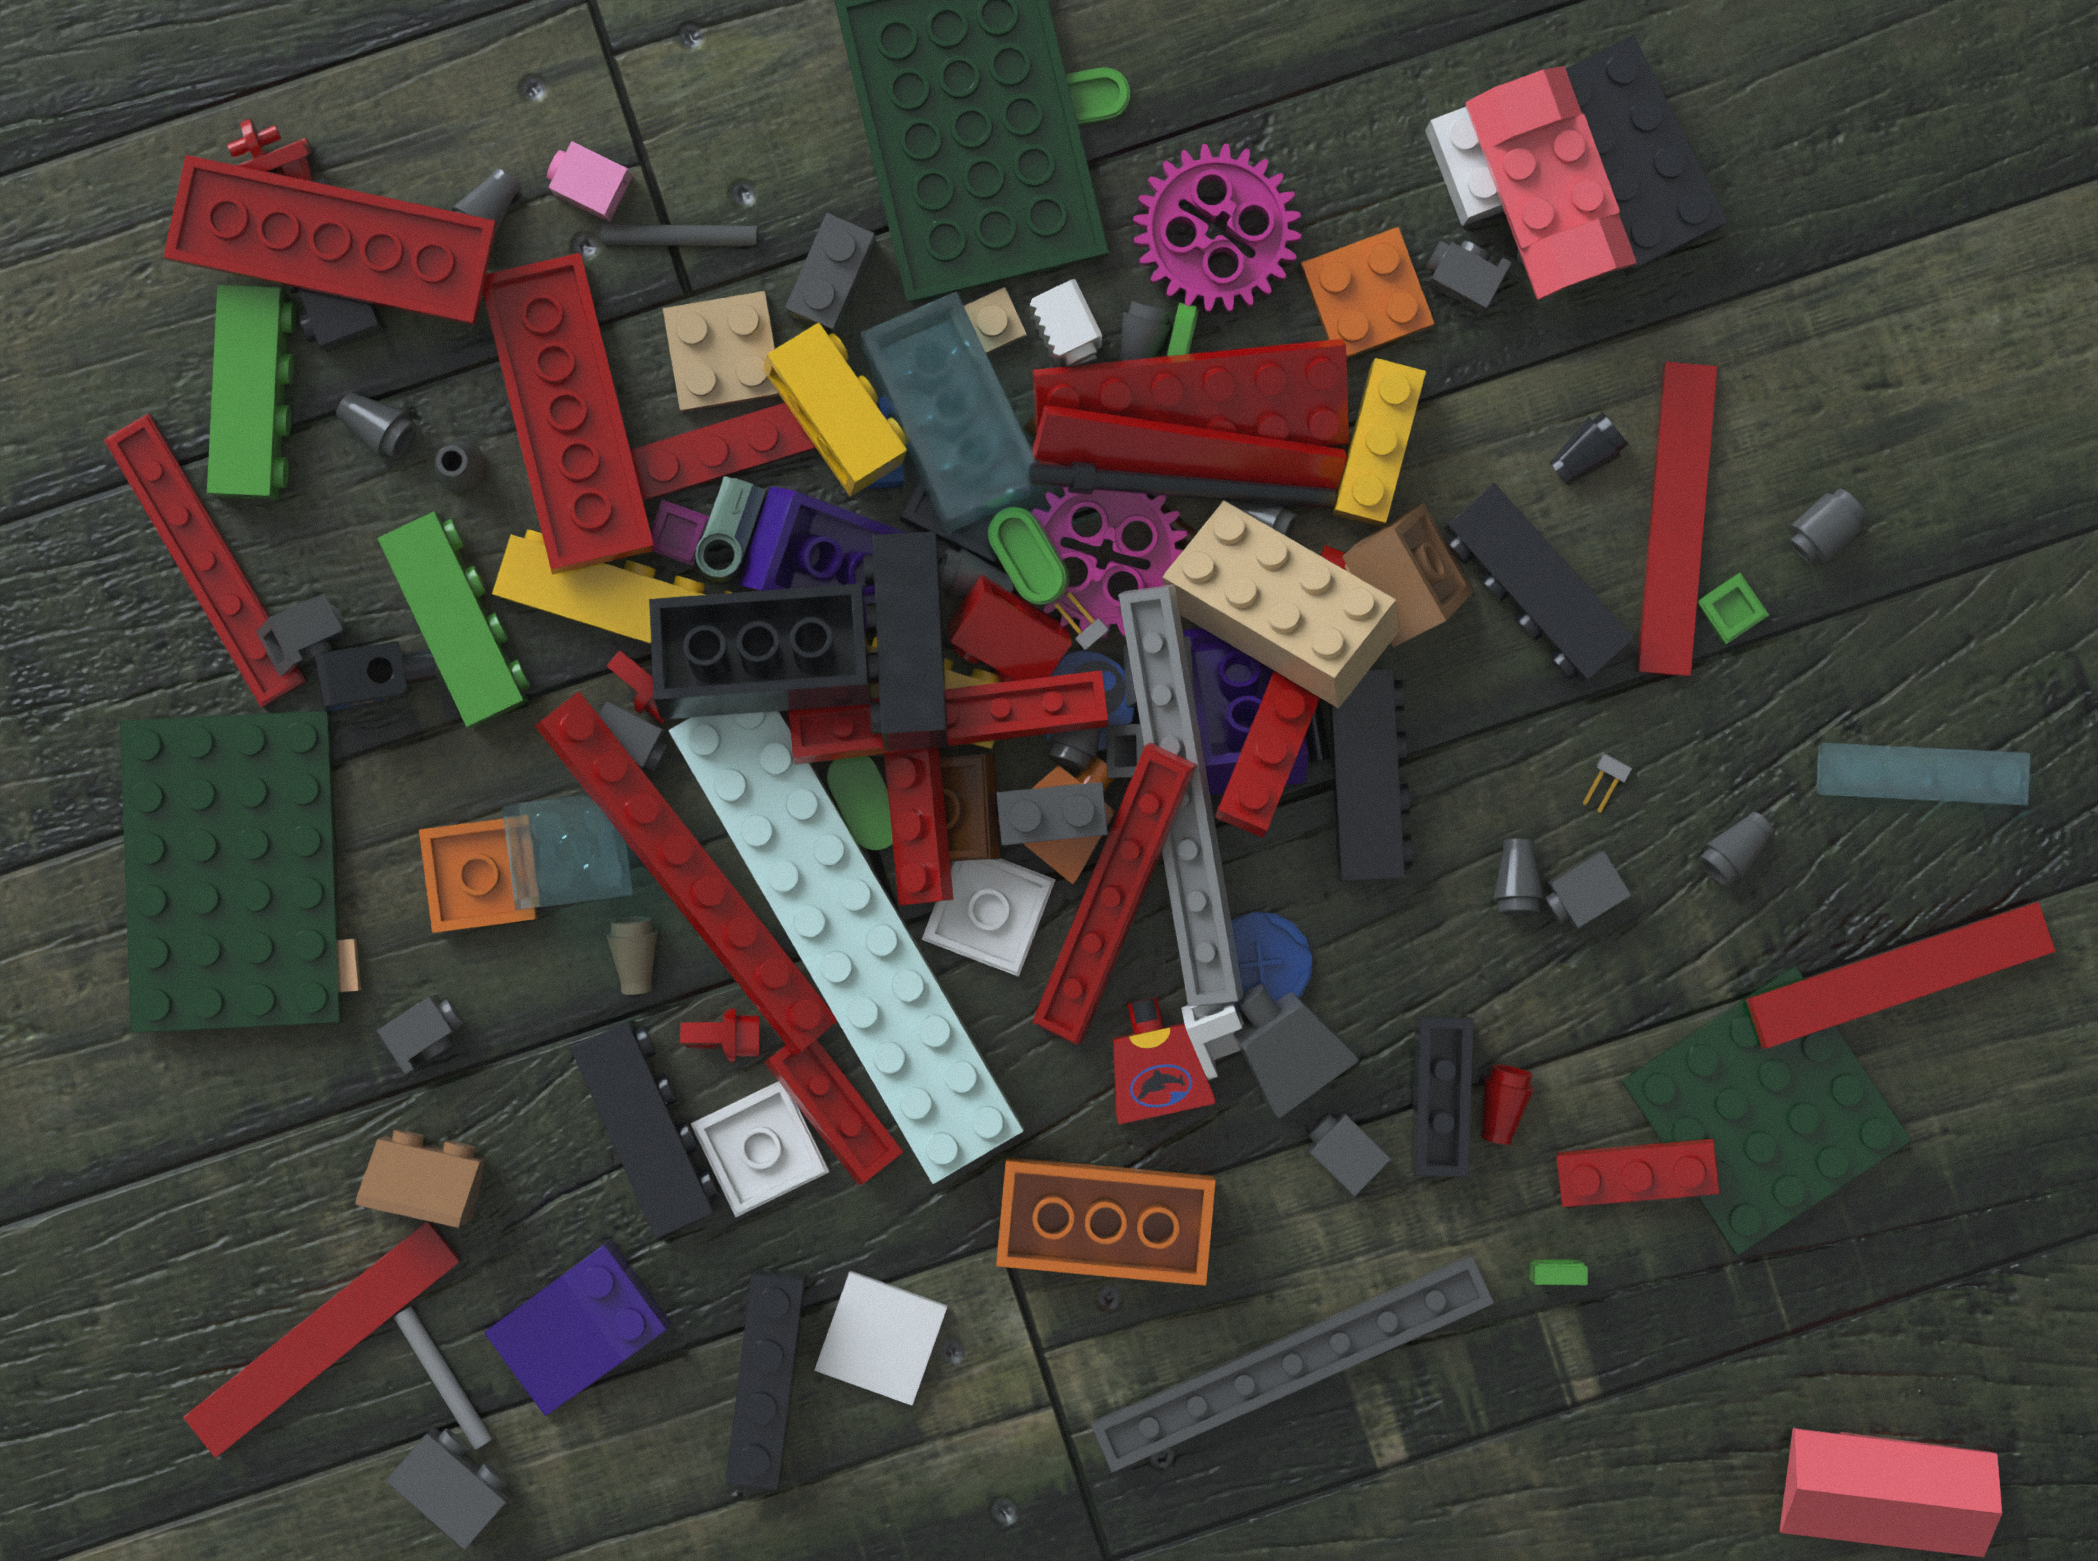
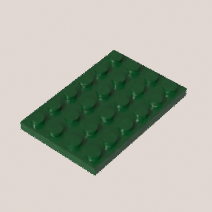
M834 0L907 304L1109 256L1048 0Z
M308 711L120 721L131 1033L343 1023L338 945L340 938L331 712Z

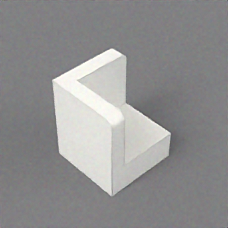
M1236 1002L1184 1006L1181 1009L1186 1031L1208 1080L1216 1078L1218 1075L1214 1060L1240 1050L1233 1034L1235 1031L1242 1029L1244 1021Z

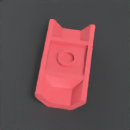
M1565 66L1543 69L1504 83L1465 103L1537 300L1602 274L1625 269L1637 264L1619 215L1618 204L1586 117L1581 112Z

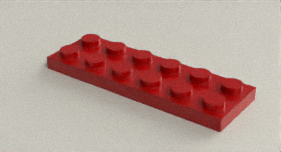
M185 155L163 257L168 261L475 326L497 223L491 219Z
M581 253L486 274L483 295L552 575L655 551Z
M1343 339L1032 370L1036 434L1044 406L1049 405L1319 446L1349 444L1346 344ZM1038 460V464L1070 466L1069 464Z

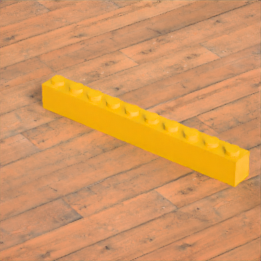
M527 529L524 538L510 535L492 594L509 601L651 644L649 599L705 595L703 592L706 585L677 575L673 584L654 579L656 569L626 560L624 569L600 563L552 575L542 533ZM874 637L872 646L868 645V653L878 652L877 637ZM944 658L946 689L1002 682L996 674L976 668L973 669L971 677L953 672L951 669L954 662ZM870 684L871 698L880 697L879 684ZM995 740L969 744L993 750Z

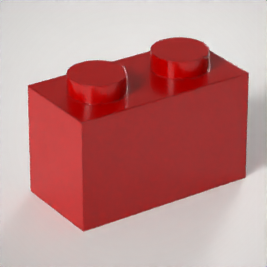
M982 574L947 624L952 649L963 659L971 663L977 664L981 660L995 668L996 675L1003 682L1049 677L1072 645L1067 625L1065 627L1061 626V622L1045 614L1042 610Z

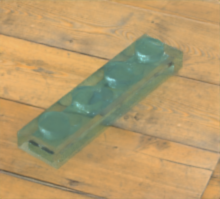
M1819 743L1817 795L2028 805L2030 753Z

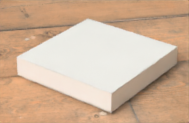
M1001 858L951 861L954 900L935 903L922 940L1019 977L1056 879Z
M779 1081L691 1123L735 1217L830 1172L802 1111Z
M850 1271L814 1371L913 1405L948 1305Z

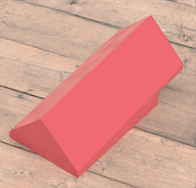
M1793 1428L1779 1532L1985 1557L2002 1516L1997 1453L1845 1432L1836 1434Z

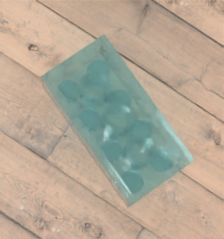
M957 291L861 332L862 353L893 419L899 424L906 436L907 450L946 534L1041 493L1043 485L1028 483L1030 463L1037 464Z

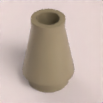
M631 916L611 920V932L607 933L606 937L621 983V993L636 995L651 992L658 930L653 929L652 918L647 916Z

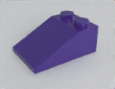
M770 486L737 585L753 591L861 584L866 612V603H875V585L866 586L864 575V554H873L872 535L907 532L800 492Z
M1203 628L1183 630V636H1190L1194 702L1210 795L1225 792L1274 670ZM1305 737L1286 785L1306 783L1308 749Z
M610 1239L484 1333L544 1416H546L667 1330L672 1322Z

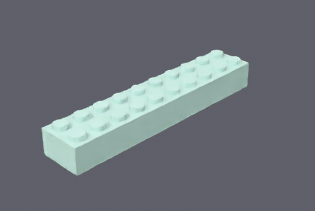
M782 711L691 717L668 730L932 1184L1023 1132L1024 1126L863 850L856 842L812 763L795 765L790 725Z

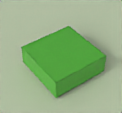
M1737 573L1697 601V607L1723 645L1728 644L1769 616L1741 573Z
M1532 1259V1261H1529V1280L1535 1285H1588V1267L1582 1261L1575 1259Z

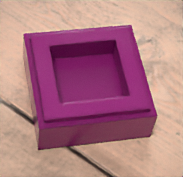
M661 500L650 530L655 550L651 552L695 567L696 546L705 533L710 517Z

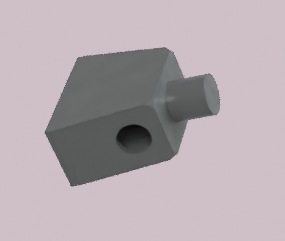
M1259 984L1243 993L1244 997L1237 1001V1004L1249 1021L1242 1026V1029L1235 1031L1233 1034L1263 1099L1278 1119L1359 1061L1345 1042L1293 992L1285 994L1275 1002L1265 987Z

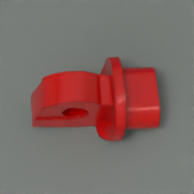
M619 650L607 667L638 692L634 700L635 711L639 715L646 711L659 723L664 724L668 719L660 720L654 702L653 675Z
M731 1008L725 1012L722 1022L680 1023V1044L685 1045L686 1048L693 1049L723 1048L729 1063H736V1057H759V1015H736V1008Z

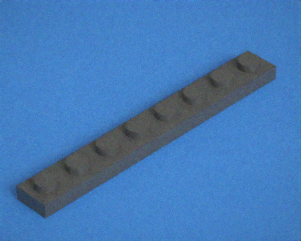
M1469 1254L1091 1422V1427L1113 1473L1494 1304L1473 1255Z

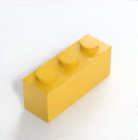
M817 323L766 355L763 371L851 497L902 465L907 452L905 447L907 439L899 424L891 417L886 420L875 404L878 402V397L870 382L863 375L856 377L846 362L849 360V356L841 340L834 333L827 335L821 324Z
M1375 358L1372 362L1347 453L1348 459L1337 491L1336 504L1331 515L1380 528L1386 524L1426 371Z

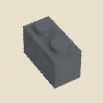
M826 212L785 306L788 316L810 326L820 323L826 333H834L837 336L877 244L875 233Z
M1102 782L997 792L1002 845L1108 835Z
M434 1426L388 1477L386 1482L465 1550L513 1494L505 1488L508 1485V1481L497 1469L488 1463H484L481 1467L466 1454L469 1447L457 1434L449 1429L441 1432Z

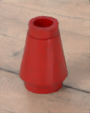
M1492 1065L1490 1075L1484 1076L1483 1129L1481 1138L1503 1145H1510L1512 1143L1513 1135L1516 1133L1535 1090L1531 1085L1532 1073L1514 1066Z

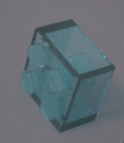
M589 795L523 802L502 807L515 911L633 895L626 841L615 829L614 824L599 804H596Z

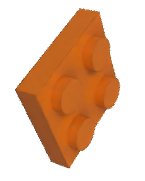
M1399 227L1301 262L1300 264L1327 339H1343L1346 344L1347 358L1427 329L1435 324Z
M525 816L419 830L432 933L538 919Z

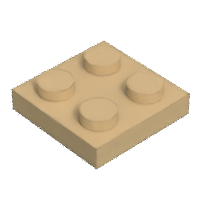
M765 291L663 308L681 412L780 396L763 371L766 355L776 349Z

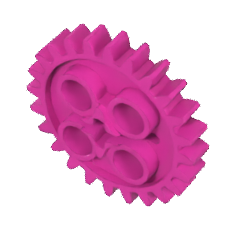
M1203 144L1200 160L1194 161L1191 155L1186 150L1181 151V168L1177 169L1168 161L1163 163L1162 168L1167 178L1165 181L1156 177H1149L1148 185L1156 193L1155 196L1139 195L1138 204L1148 210L1149 213L1140 214L1133 218V224L1147 229V232L1135 237L1133 243L1137 247H1149V252L1139 259V264L1141 267L1156 265L1157 270L1150 278V283L1154 285L1166 279L1170 283L1165 296L1168 300L1179 291L1186 293L1184 303L1187 306L1193 305L1196 298L1203 299L1205 314H1210L1214 302L1222 301L1226 313L1230 314L1233 310L1234 298L1240 297L1242 302L1250 308L1253 306L1252 291L1254 289L1266 297L1271 295L1272 290L1267 281L1268 277L1281 282L1285 280L1287 275L1278 263H1294L1296 255L1287 249L1285 245L1300 242L1301 234L1289 230L1288 225L1299 221L1301 214L1300 212L1285 210V206L1295 197L1294 191L1278 193L1277 188L1282 183L1284 175L1280 173L1268 179L1264 175L1268 165L1266 158L1255 167L1248 165L1250 150L1247 148L1235 160L1231 159L1229 144L1223 145L1219 157H1212L1207 144ZM1206 181H1215L1224 188L1226 197L1219 204L1207 205L1198 198L1197 188ZM1182 200L1187 201L1210 223L1215 224L1220 218L1227 222L1226 234L1239 243L1253 249L1255 256L1248 258L1230 240L1222 235L1216 236L1214 240L1208 238V225L1200 218L1198 219L1196 216L1182 210L1178 205L1179 202ZM1249 211L1258 212L1265 217L1268 224L1267 230L1258 236H1250L1240 228L1239 218ZM1175 223L1188 224L1194 230L1195 240L1186 247L1174 246L1167 239V229ZM1218 253L1231 255L1236 261L1237 271L1230 277L1219 278L1210 271L1208 267L1209 259Z
M1063 487L1065 496L1060 498L1048 491L1045 496L1052 508L1049 512L1034 508L1032 513L1042 523L1062 559L1064 560L1068 557L1082 559L1087 565L1088 577L1082 584L1076 586L1069 585L1065 594L1058 601L1046 604L1043 611L1045 614L1056 609L1054 605L1058 602L1071 619L1074 617L1080 619L1079 628L1084 631L1091 623L1066 595L1070 592L1095 621L1101 618L1109 628L1110 624L1117 623L1120 632L1125 636L1120 600L1110 592L1108 587L1109 579L1116 572L1127 571L1137 579L1138 589L1164 586L1162 576L1184 550L1176 548L1175 542L1188 535L1187 530L1171 529L1170 524L1177 519L1180 512L1178 510L1167 513L1162 512L1160 508L1167 498L1165 495H1158L1151 500L1147 494L1093 490V493L1089 495L1069 493L1068 487ZM1084 506L1095 508L1102 517L1100 531L1091 536L1078 533L1073 525V515L1076 510ZM1142 521L1151 528L1153 537L1149 546L1141 550H1134L1126 545L1123 539V529L1129 522ZM1063 537H1068L1089 545L1101 546L1104 539H1109L1114 542L1113 550L1115 552L1148 560L1150 568L1145 570L1116 560H1110L1107 567H1101L1097 565L1098 556L1095 554L1064 547L1060 541ZM1062 615L1060 625L1065 627L1069 622ZM1108 632L1105 633L1101 638H1106Z

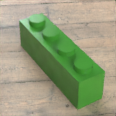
M217 285L207 493L215 497L279 500V489L286 488L288 484L289 463L287 457H281L282 436H289L291 430L290 405H284L285 384L291 385L293 381L294 358L292 353H286L287 333L295 332L297 311L295 302L289 301V294L280 287Z
M434 511L379 537V543L466 727L474 729L529 703L525 690L532 687L530 680L519 659L510 662L502 645L509 641V636L498 614L495 612L488 615L480 597L487 594L486 587L476 567L473 565L466 568L458 550L465 547V543L454 520L451 518L444 522L442 515Z

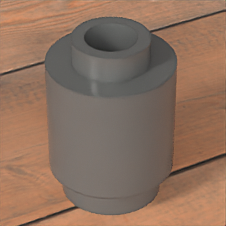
M1838 488L1833 494L1825 493L1789 526V531L1793 537L1789 540V544L1793 551L1806 563L1810 564L1815 560L1824 565L1862 531L1861 524L1867 519V514L1861 504L1849 492Z

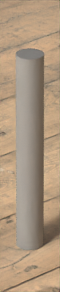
M410 1306L395 1315L393 1318L473 1448L476 1450L493 1438L413 1308Z

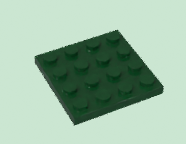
M1795 966L1790 967L1620 1080L1661 1143L1715 1139L1720 1193L1697 1196V1198L1736 1255L1741 1254L1911 1141L1836 1026L1762 1049L1746 999L1804 980Z

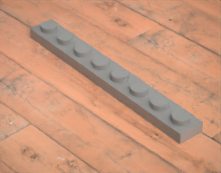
M1175 584L1124 591L1119 594L1144 747L1151 742L1197 764L1162 849L1188 1006L1236 1002L1243 998L1244 994Z

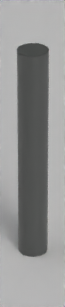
M602 224L601 244L757 246L758 228L757 226Z

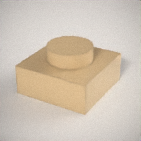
M1005 287L958 308V312L980 358L1027 337Z

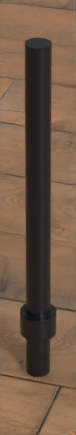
M1072 461L1070 466L1030 463L1028 469L1029 484L1068 487L1069 493L1091 495L1093 490L1321 509H1334L1336 504V490L1333 488L1096 469L1094 463Z

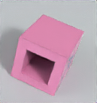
M571 141L566 152L559 150L556 153L546 178L552 180L548 188L554 196L609 223L633 177L628 168Z

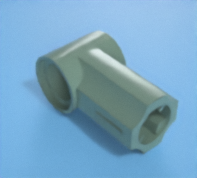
M724 476L705 533L697 544L695 552L697 565L701 573L709 581L717 584H726L734 581L741 574L745 562L744 557L767 494L766 490L749 482ZM723 545L731 548L735 553L734 560L726 569L714 570L706 564V556L713 547Z

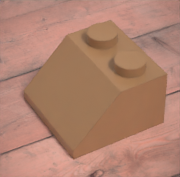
M1424 502L1360 540L1342 556L1346 563L1345 570L1396 599L1400 631L1391 641L1393 647L1447 621L1474 592L1453 553L1445 544V539Z
M396 1129L393 1131L392 1137L384 1136L377 1139L358 1191L355 1205L457 1228L473 1220L487 1159L474 1156L476 1147L453 1141H445L443 1148L423 1144L424 1135Z

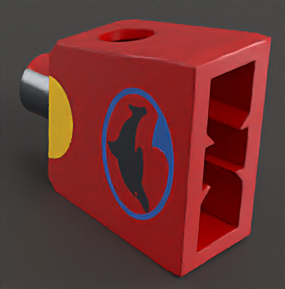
M1158 997L1127 1003L1133 1033L1113 1038L1115 1105L1118 1125L1216 1104L1207 1077L1186 1031L1185 1023L1164 1027Z

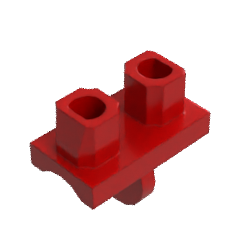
M251 118L240 122L244 137L228 143V149L233 158L251 152L253 159L237 166L265 172L276 168L279 175L314 182L311 166L307 155L312 153L307 138L267 153L266 145L281 140L277 126L273 125L258 131Z

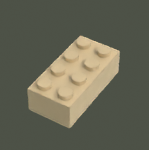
M1226 501L1220 504L1162 576L1164 586L1175 584L1181 616L1338 709L1400 631L1396 599Z

